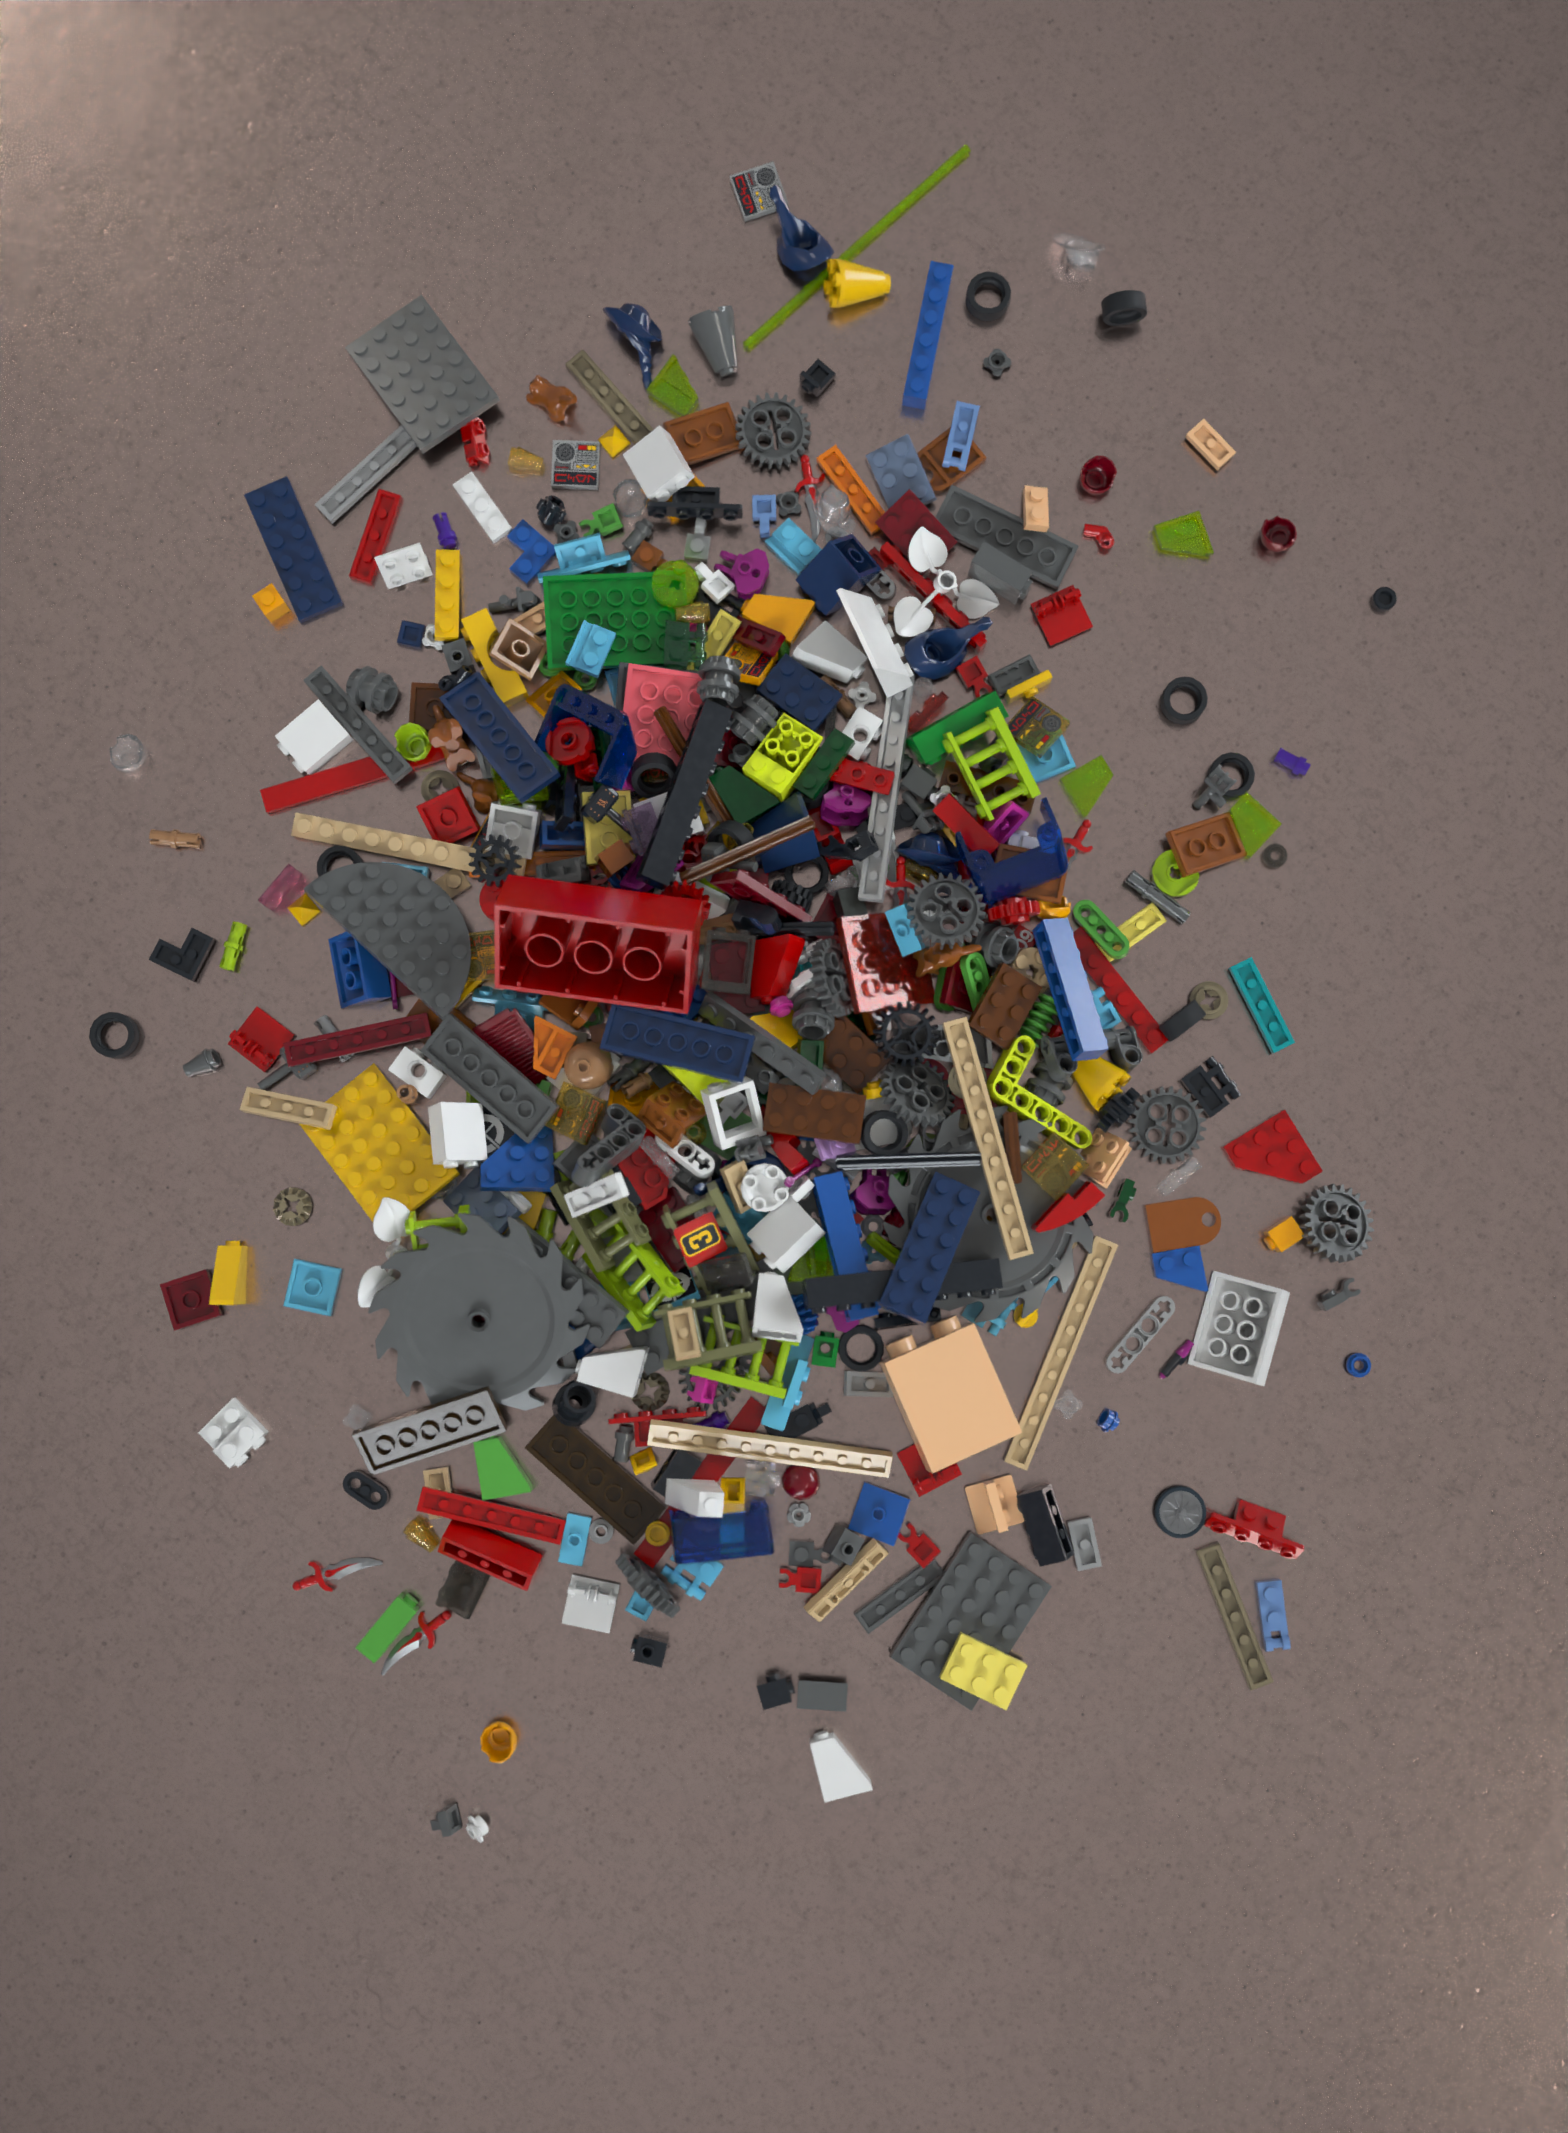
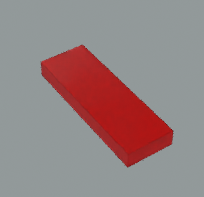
M951 793L932 810L982 862L1001 845Z

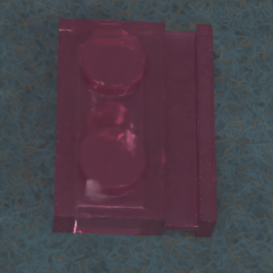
M288 864L258 901L274 911L292 888L296 886L303 877V874Z

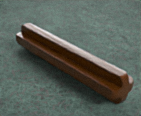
M1017 1112L1003 1113L1005 1153L1014 1184L1022 1183L1018 1115Z

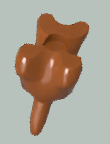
M536 375L535 379L529 383L530 393L526 395V400L530 404L545 407L549 417L554 422L563 421L566 409L577 402V396L565 386H555L540 375Z
M434 705L433 713L437 722L428 731V739L432 746L442 749L447 768L450 771H455L457 764L463 765L467 761L473 762L476 757L462 738L463 733L460 723L456 719L446 718L440 707Z
M462 772L457 773V777L462 782L471 785L474 808L481 813H489L491 803L499 801V798L513 800V805L521 804L504 781L495 782L488 779H475Z
M930 940V947L913 953V958L918 960L916 976L921 978L927 973L939 975L938 969L951 967L959 961L961 956L980 951L982 947L975 944L960 947L956 942L954 943L953 950L949 948L948 944H945L943 950H941L940 943L936 942L931 947Z

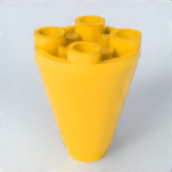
M828 259V280H824L823 291L825 295L829 296L830 308L848 306L877 298L890 292L891 279L889 274L842 259Z
M1101 1057L1077 1061V1069L1072 1073L1091 1106L1098 1112L1107 1105L1109 1099H1112L1119 1092L1122 1094L1123 1090L1121 1087H1124L1132 1078L1125 1070Z

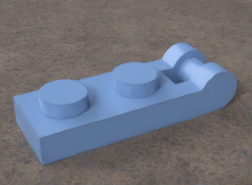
M957 401L942 467L949 468V466L958 467L960 471H965L980 406ZM952 452H962L961 458L953 457Z
M1280 1579L1256 1581L1265 1652L1273 1651L1274 1648H1282V1650L1291 1649L1282 1581ZM1279 1631L1280 1638L1272 1639L1271 1632Z

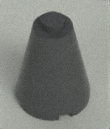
M721 306L718 307L717 311L711 312V309L689 318V326L716 374L720 373L721 377L733 374L734 369L738 367L733 307Z

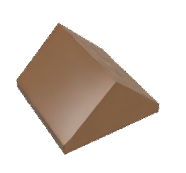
M509 618L491 645L489 655L530 681L547 650V642Z

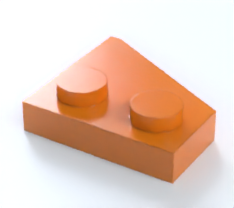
M536 1015L534 1018L533 1069L556 1080L564 1065L567 1053L572 1049L578 1037Z

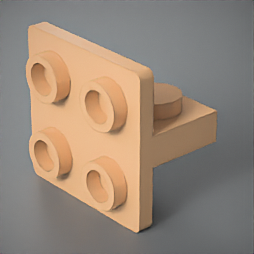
M1096 1128L1092 1134L1091 1144L1080 1153L1085 1158L1082 1161L1085 1165L1078 1172L1085 1174L1101 1187L1107 1189L1132 1150L1128 1146L1129 1142L1109 1132L1105 1133L1100 1128Z
M1010 1474L965 1487L976 1531L979 1535L995 1530L999 1533L1008 1531L1009 1526L1024 1522L1023 1515L1017 1507V1492Z

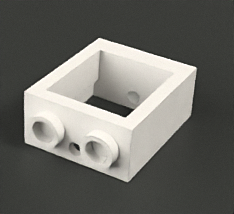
M745 1076L743 1084L730 1081L724 1083L715 1082L709 1084L708 1088L701 1090L715 1146L724 1150L735 1146V1141L755 1135H759V1137L766 1135V1132L762 1131L764 1121L754 1080ZM745 1089L752 1122L724 1131L716 1099Z

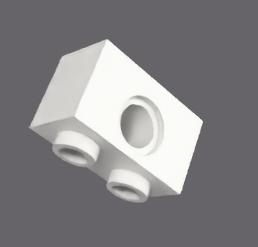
M858 706L842 733L855 741V745L846 756V758L855 762L867 759L872 750L869 746L873 740L876 742L879 740L883 725L882 719L861 706ZM862 732L867 738L859 742L854 739V734Z
M405 1046L388 1070L407 1084L413 1085L422 1095L431 1099L447 1075L434 1062L429 1063L423 1059L425 1055L414 1046L412 1049H409ZM417 1065H423L425 1068V1072L421 1077L414 1075V1068Z

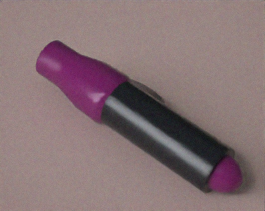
M1188 1339L1177 1349L1176 1353L1161 1369L1159 1375L1161 1379L1168 1378L1178 1365L1184 1364L1189 1357L1188 1353L1194 1346V1343Z

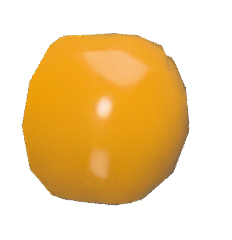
M1062 896L1060 905L1039 901L1041 913L1037 916L1041 920L1067 918L1070 914L1071 903L1067 905V898Z
M501 1721L489 1724L484 1728L480 1736L481 1751L489 1756V1761L492 1763L505 1762L512 1756L517 1747L518 1739L514 1729Z

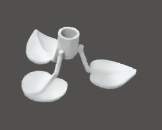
M920 527L916 531L909 545L908 558L916 571L924 572L930 568L932 573L937 574L933 582L935 590L922 604L916 597L912 596L904 597L896 604L893 618L895 632L898 635L913 637L925 632L933 621V613L925 606L938 593L944 594L953 589L955 596L959 597L956 602L958 611L964 612L969 619L980 618L999 605V601L991 589L975 579H967L961 582L958 592L955 574L949 570L942 571L941 569L937 570L934 568L942 566L946 561L947 548L945 543L924 527Z
M383 1197L374 1216L373 1230L381 1240L386 1242L394 1241L393 1244L387 1247L385 1252L386 1258L389 1259L396 1252L408 1251L400 1245L401 1236H408L405 1230V1220H408L410 1210L399 1201ZM374 1266L364 1273L358 1288V1303L360 1307H370L375 1293L396 1280L391 1276L393 1269H389L386 1272L385 1269H381V1266Z

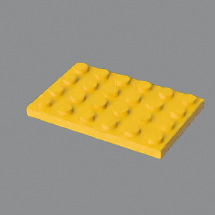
M375 1063L324 1102L334 1104L337 1107L330 1130L299 1124L372 1222L383 1197L399 1201L410 1212L415 1211L460 1175L456 1168L446 1169L443 1168V1165H433L431 1136L409 1106L398 1098L396 1089Z

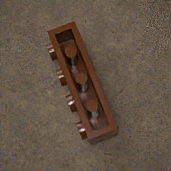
M946 760L938 791L941 790L943 785H947L950 787L953 795L964 799L966 804L976 806L977 803L957 763ZM969 768L975 781L988 775V773L981 769ZM1005 776L980 789L985 801L988 802L1015 788L1019 780ZM1020 795L1011 801L1031 814L1035 797L1027 798L1026 795Z

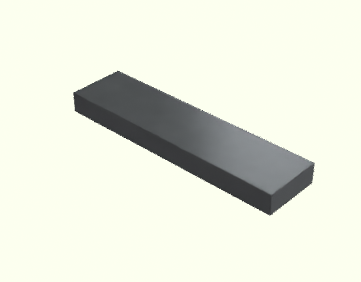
M936 1559L925 1569L919 1564L855 1611V1617L868 1634L932 1588L944 1572Z

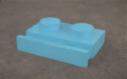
M789 517L765 540V545L797 576L822 550Z
M584 620L566 660V666L574 667L576 670L598 678L615 640L616 633Z

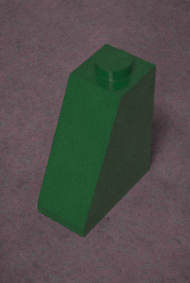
M730 765L726 768L723 766L718 767L713 775L709 777L734 821L743 824L745 827L780 804L777 797Z

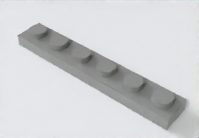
M402 425L315 503L316 508L332 524L417 447Z

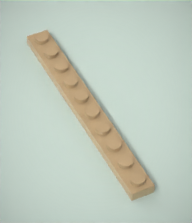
M295 812L291 836L469 872L475 870V867L469 866V863L474 861V858L469 856V853L476 852V849L472 847ZM505 854L507 859L510 860V855ZM487 858V860L491 861L494 864H504V862L500 861V859L498 858ZM526 858L517 860V864L522 866L521 869H515L514 871L518 876H524ZM481 862V867L483 871L486 873V867L484 863ZM508 868L502 870L499 875L504 874Z
M967 1017L945 1022L942 1024L976 1147L982 1154V1168L1008 1260L1034 1254Z
M1094 1236L1092 1253H1087L1018 1423L1022 1433L1012 1438L1003 1461L1027 1471L1118 1247L1117 1244Z
M654 1419L650 1421L647 1445L886 1478H889L893 1454L890 1451Z

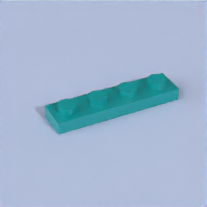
M1252 957L1228 968L1271 1053L1273 1054L1295 1043Z

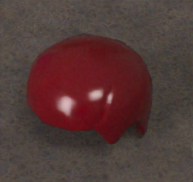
M1096 455L1082 466L1079 481L1082 488L1088 493L1101 495L1113 486L1117 469L1113 461L1108 457Z
M1276 516L1271 520L1266 519L1260 532L1261 541L1270 551L1282 552L1288 550L1296 541V527L1289 519L1280 518V516Z
M790 1465L782 1475V1487L794 1499L809 1500L817 1494L820 1488V1475L812 1467Z

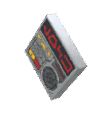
M774 162L730 176V182L744 222L776 212V205L769 196L772 186L777 185L781 189L783 199L788 207V201Z
M553 440L551 488L598 490L600 441Z

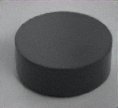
M1389 587L1377 589L1371 597L1373 608L1379 612L1389 611L1397 601L1396 593Z

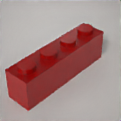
M453 1519L443 1534L437 1551L525 1591H528L543 1555L493 1534L488 1530Z

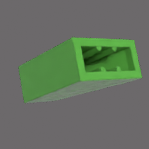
M491 1436L473 1442L482 1500L528 1493L534 1490L532 1482L501 1436Z
M401 1593L356 1646V1649L375 1664L419 1611L420 1607L417 1606V1600L409 1594L404 1595Z

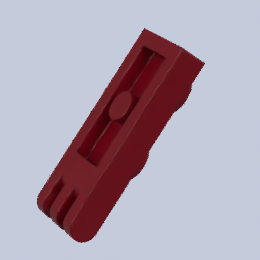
M737 616L736 619L741 621V624L731 641L775 657L786 637L779 631Z

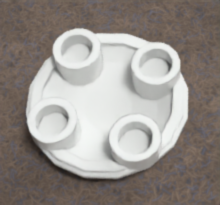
M767 1163L755 1165L742 1178V1197L747 1205L756 1211H773L788 1199L789 1187L784 1184V1180L787 1177L775 1165Z

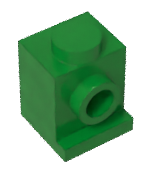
M820 1331V1335H815L811 1365L836 1367L839 1338L834 1337V1332ZM828 1344L830 1346L829 1352L823 1353L821 1346Z

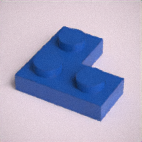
M522 519L507 535L508 539L523 551L522 555L513 563L509 570L528 586L537 577V574L555 557L556 552L553 544Z

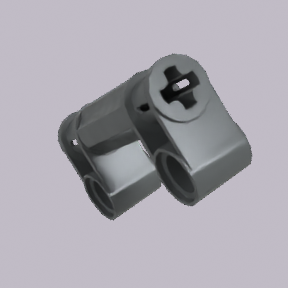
M1130 1025L1126 1026L1125 1029H1103L1113 1064L1130 1073L1143 1059L1135 1028ZM1061 1034L1060 1037H1042L1041 1051L1044 1055L1050 1078L1056 1082L1066 1081L1077 1069L1078 1065L1077 1061H1072L1064 1034Z

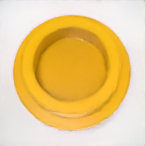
M654 1521L646 1528L645 1536L651 1545L662 1546L668 1541L670 1530L664 1522Z

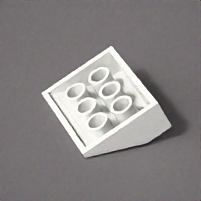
M842 588L836 590L887 698L913 686L910 679L913 676V672L908 662L903 664L901 660L904 654L899 643L894 644L891 639L895 635L890 624L884 625L882 618L886 616L881 605L875 606L872 597Z
M1213 1271L1194 1338V1346L1191 1349L1187 1364L1265 1386L1290 1293L1280 1288Z

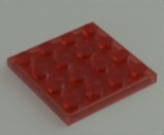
M885 913L846 916L836 919L854 1014L888 1010L887 1006L889 1005L897 1009L896 1003L899 1001L902 1004V1008H906V1001H911V1007H914L916 1003H919L920 1006L934 1004L935 992L931 974L927 973L921 978L916 976L918 960L913 958V953L902 957Z

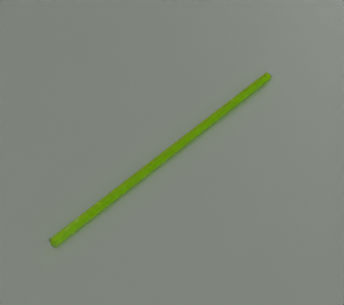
M964 144L837 259L849 261L971 152L969 146ZM827 268L743 342L745 348L749 350L819 288L824 283V280H828Z

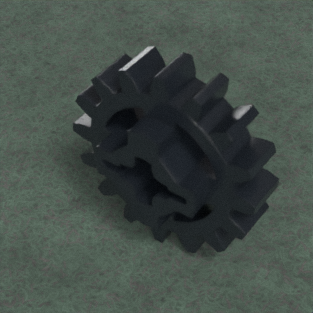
M490 834L489 841L485 838H480L481 845H473L476 852L469 853V856L474 858V861L470 862L469 866L475 867L472 875H480L478 879L480 883L487 880V886L492 887L495 882L497 887H502V881L505 882L508 874L517 875L514 872L515 869L522 868L521 865L517 864V860L522 859V856L515 854L519 847H511L513 842L511 839L508 838L504 842V836L499 835L496 840L495 836ZM492 846L491 850L483 853L488 847ZM505 849L508 851L510 855V860H508L504 854ZM487 858H498L500 859V861H503L504 864H494L491 861L487 860ZM481 862H483L486 867V873L483 871L481 867ZM508 868V870L504 874L499 876V873L502 870Z
M1133 1087L1124 1095L1120 1092L1116 1094L1100 1111L1104 1116L1097 1126L1105 1133L1114 1125L1117 1128L1121 1127L1137 1109L1133 1104L1140 1097V1094Z

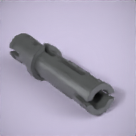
M1135 870L1125 879L1124 882L1136 889L1142 898L1152 901L1181 925L1190 916V911L1156 887V883L1148 881Z

